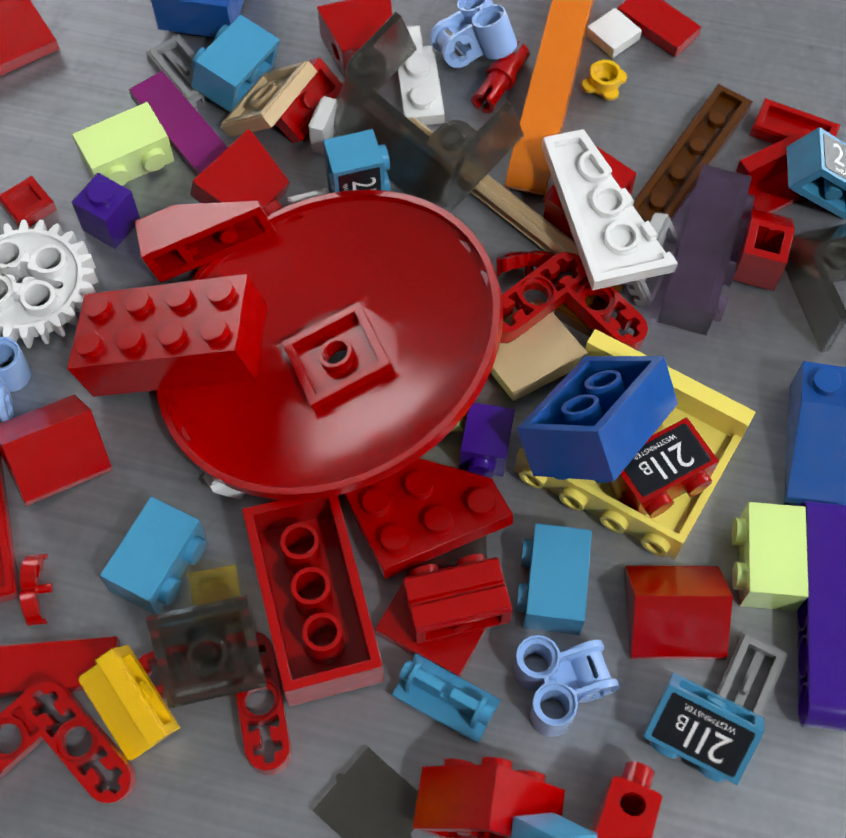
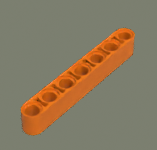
M552 0L508 167L505 188L543 196L547 192L551 173L542 150L543 137L561 134L594 0Z

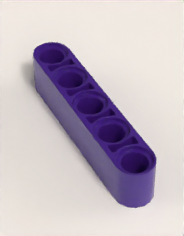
M802 501L800 506L806 507L808 598L797 610L798 718L801 727L846 732V505Z

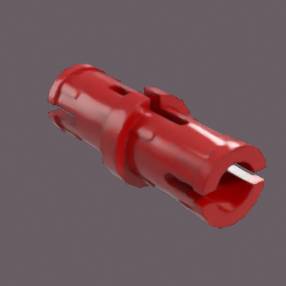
M525 44L521 45L517 53L513 51L508 56L490 64L485 73L486 79L471 98L476 109L479 110L486 100L488 103L482 112L492 113L504 92L512 89L516 83L517 72L530 56L529 49Z

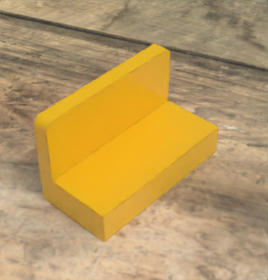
M129 645L109 650L95 660L97 662L96 666L79 677L81 686L128 760L136 759L181 728Z

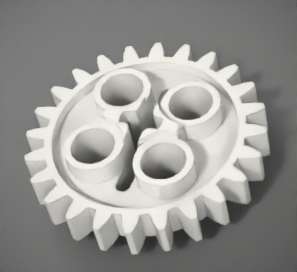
M25 219L21 221L19 230L13 231L11 226L5 223L3 228L4 234L0 235V297H3L0 299V337H8L15 340V342L20 338L27 348H31L34 337L40 336L44 344L47 345L49 344L50 332L55 331L58 335L64 337L66 334L62 325L68 322L77 326L78 318L75 313L81 311L84 294L96 293L93 284L98 283L94 270L96 266L91 254L88 253L85 243L83 241L78 242L72 230L64 234L58 223L53 225L49 231L41 219L37 222L34 229L29 228ZM47 301L45 304L37 306L39 303Z

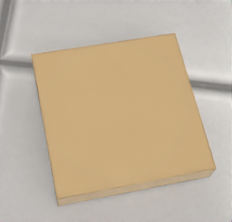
M303 61L264 72L223 120L220 128L228 137L242 135L248 128L252 132L272 128L314 77L317 70L309 61Z
M539 298L530 304L541 305L544 301ZM518 310L513 311L509 317L503 319V323L505 322L510 326L512 317ZM551 312L516 340L510 343H500L491 374L514 402L571 372L585 356H588V352L557 316Z

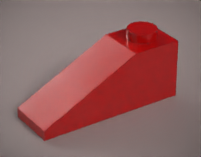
M259 201L172 205L135 221L141 258L160 283L277 234L275 227Z

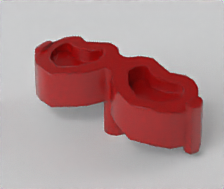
M517 251L504 254L496 258L497 277L503 272L524 267L526 277L533 272V267L541 266L556 254L547 251Z
M48 554L26 556L20 567V605L27 626L48 624L47 620L43 619L38 594L53 593L54 590L52 583L39 585L44 560L48 558Z

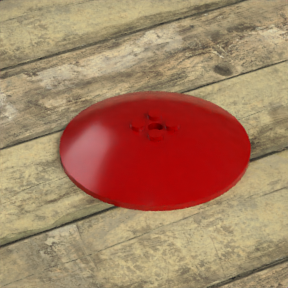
M349 190L309 198L267 215L275 227L276 235L203 265L191 279V281L247 274L268 305L256 380L157 390V399L163 420L179 448L200 470L231 489L252 496L274 500H309L341 495L370 486L412 464L450 433L469 411L492 371L499 350L503 327L502 296L492 262L474 233L447 210L427 200L392 191ZM339 351H347L343 360L338 363H329V359L333 354Z

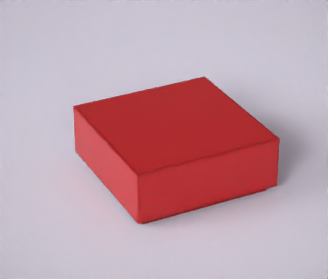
M32 175L0 194V205L18 227L23 219L26 220L30 227L57 210L53 200Z

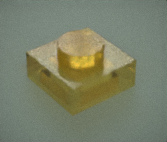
M236 565L189 573L193 614L197 624L244 615L239 573Z

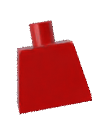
M345 0L317 6L320 36L342 75L350 77L363 74L365 82L369 85L382 83L387 78L386 68H391L396 64V36L391 0Z
M248 128L192 181L190 195L200 203L259 201L266 214L269 215L284 208L279 201L285 196L290 183L254 133Z
M628 761L625 763L622 776L612 777L600 800L590 831L597 834V838H652L663 799L659 792L650 789L655 775L654 770L643 763Z

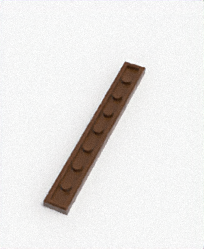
M717 84L634 199L633 207L644 222L649 221L650 223L654 213L668 214L671 221L675 218L750 111L753 103L752 100ZM623 283L612 287L621 295L628 284ZM589 295L585 298V303L593 310L598 311L607 308L606 301L600 296ZM565 303L555 309L554 314L561 322L588 337L592 335L593 331Z

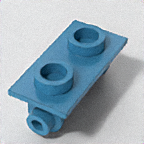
M416 653L411 661L408 660L403 666L399 675L401 680L392 694V697L477 744L501 702L499 698Z

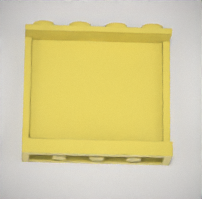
M596 329L587 341L585 348L588 356H647ZM668 367L678 405L654 434L686 417L690 420L719 460L711 476L712 483L705 490L692 497H689L687 493L673 500L674 504L667 511L657 517L650 518L648 514L643 515L621 503L607 482L599 483L594 480L584 479L558 480L554 477L533 476L525 451L522 448L517 452L514 472L518 473L521 480L527 485L536 489L545 488L558 495L561 502L567 507L576 511L585 510L598 517L607 529L619 534L625 532L638 539L649 552L657 556L667 555L675 560L756 411Z

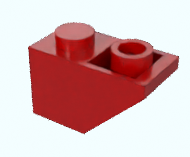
M753 208L750 209L733 280L775 290L787 264L795 230L792 218Z

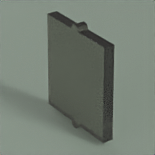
M368 747L345 774L339 773L336 775L337 783L312 810L341 838H412L411 833L415 830L412 828L418 791Z

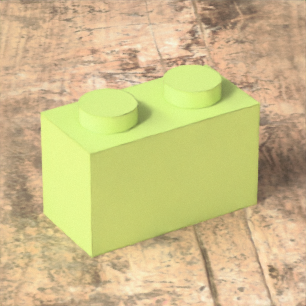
M148 102L72 134L81 160L90 176L93 178L97 173H100L121 186L125 185L128 181L149 172L160 170L165 165L174 162L168 135Z
M748 502L741 516L734 518L731 533L732 544L739 546V562H734L732 570L733 590H739V606L797 611L808 598L806 507Z

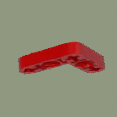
M560 252L554 255L501 295L503 319H506L513 313L514 307L518 311L514 313L510 326L505 322L503 323L500 343H510L516 340L563 303L593 332L596 329L637 351L643 345L647 336V321L612 286L597 290L591 289L581 258L575 253ZM559 270L563 273H566L568 271H572L574 273L573 278L569 275H565L560 280H558L555 288L553 283L556 281L558 277ZM528 290H539L544 293L547 301L541 305L530 304L526 301L523 294ZM589 295L600 296L606 301L607 308L598 311L593 310L587 306L585 298ZM614 312L617 313L616 319L612 316ZM621 328L625 331L631 328L634 330V334L632 336L628 333L622 336L618 333L619 329Z
M247 631L151 651L138 659L148 676L152 674V666L160 665L164 672L178 670L175 660L182 659L181 668L187 680L180 682L177 673L162 676L161 685L155 687L162 699L234 684L245 754L251 767L260 774L275 775L282 772L288 766L292 757V747L277 661L271 641L264 634L257 631ZM250 645H256L259 652L266 651V654L258 657L257 665L249 666L246 659L234 660L232 664L235 671L228 672V663L223 650L230 649L232 658L245 656L248 652L247 647ZM204 653L214 655L218 659V667L211 676L200 678L192 673V663L197 656ZM257 690L269 691L274 696L272 709L263 715H255L247 709L249 696ZM279 720L280 725L269 726L274 745L282 746V750L275 752V761L266 763L262 755L255 756V751L263 748L261 731L257 728L250 732V726L265 727Z
M51 681L37 682L0 713V729L5 725L13 724L21 732L20 746L14 752L6 754L0 751V779L41 742L45 741L96 801L106 804L121 802L129 797L134 790L136 772L132 764L69 689L62 684ZM42 693L50 696L57 694L59 698L55 700L54 707L61 716L69 717L72 711L76 715L75 718L63 723L55 734L52 732V728L60 725L59 721L50 713L39 715L37 711L42 706V702L39 699ZM85 727L92 735V746L85 755L77 757L69 752L66 740L73 729ZM103 749L107 751L108 755L99 759L102 765L109 771L120 769L123 773L117 780L121 786L118 792L114 789H107L105 791L101 789L100 785L104 782L105 777L97 767H90L87 773L83 769L84 765L97 759Z

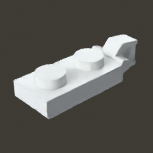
M420 26L404 27L405 48L397 49L396 69L404 123L413 117L424 125L443 124L445 122V113L435 52L432 51V46H422Z

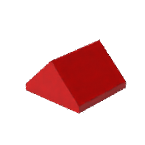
M75 394L0 423V454L25 506L112 471V466L92 411Z
M625 565L624 575L630 659L726 660L728 656L733 595L719 566Z

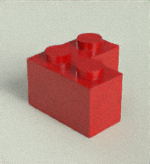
M482 757L481 764H474L463 759L446 758L444 759L443 766H422L412 829L440 838H511L514 816L555 813L562 817L565 790L546 783V775L540 772L513 770L512 762L507 759Z

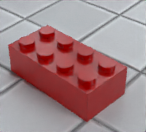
M247 274L84 294L67 369L93 397L253 381L257 378L268 305Z
M338 495L309 500H276L242 509L283 690L289 707L384 682L383 665Z

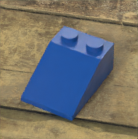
M803 361L790 384L784 505L800 506L802 501L846 505V367Z

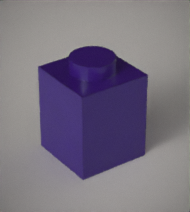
M97 173L72 200V205L82 230L114 249L133 230L135 221L140 219L132 191L100 173Z
M473 403L467 415L460 452L459 469L488 478L494 475L504 477L515 409Z

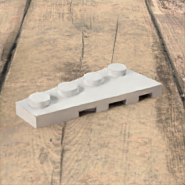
M581 129L543 137L542 150L591 289L597 290L675 272L678 262L670 251L666 253L659 244L657 232L649 221L644 222L633 207V198L625 188L621 189L611 175V167L585 130Z

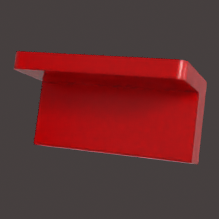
M320 57L309 60L317 70V73L275 123L293 144L301 142L309 133L308 126L320 99L323 96L336 99L345 88Z
M808 128L739 161L731 185L750 209L753 208L773 214L805 198L788 188L787 146L809 134Z

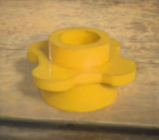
M600 60L590 66V75L582 81V89L587 93L594 92L596 95L612 101L618 98V89L621 84L626 82L627 74L621 70L617 63L611 60Z

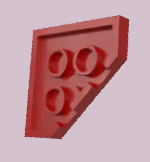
M421 458L383 480L343 494L384 579L513 524V513L492 478Z

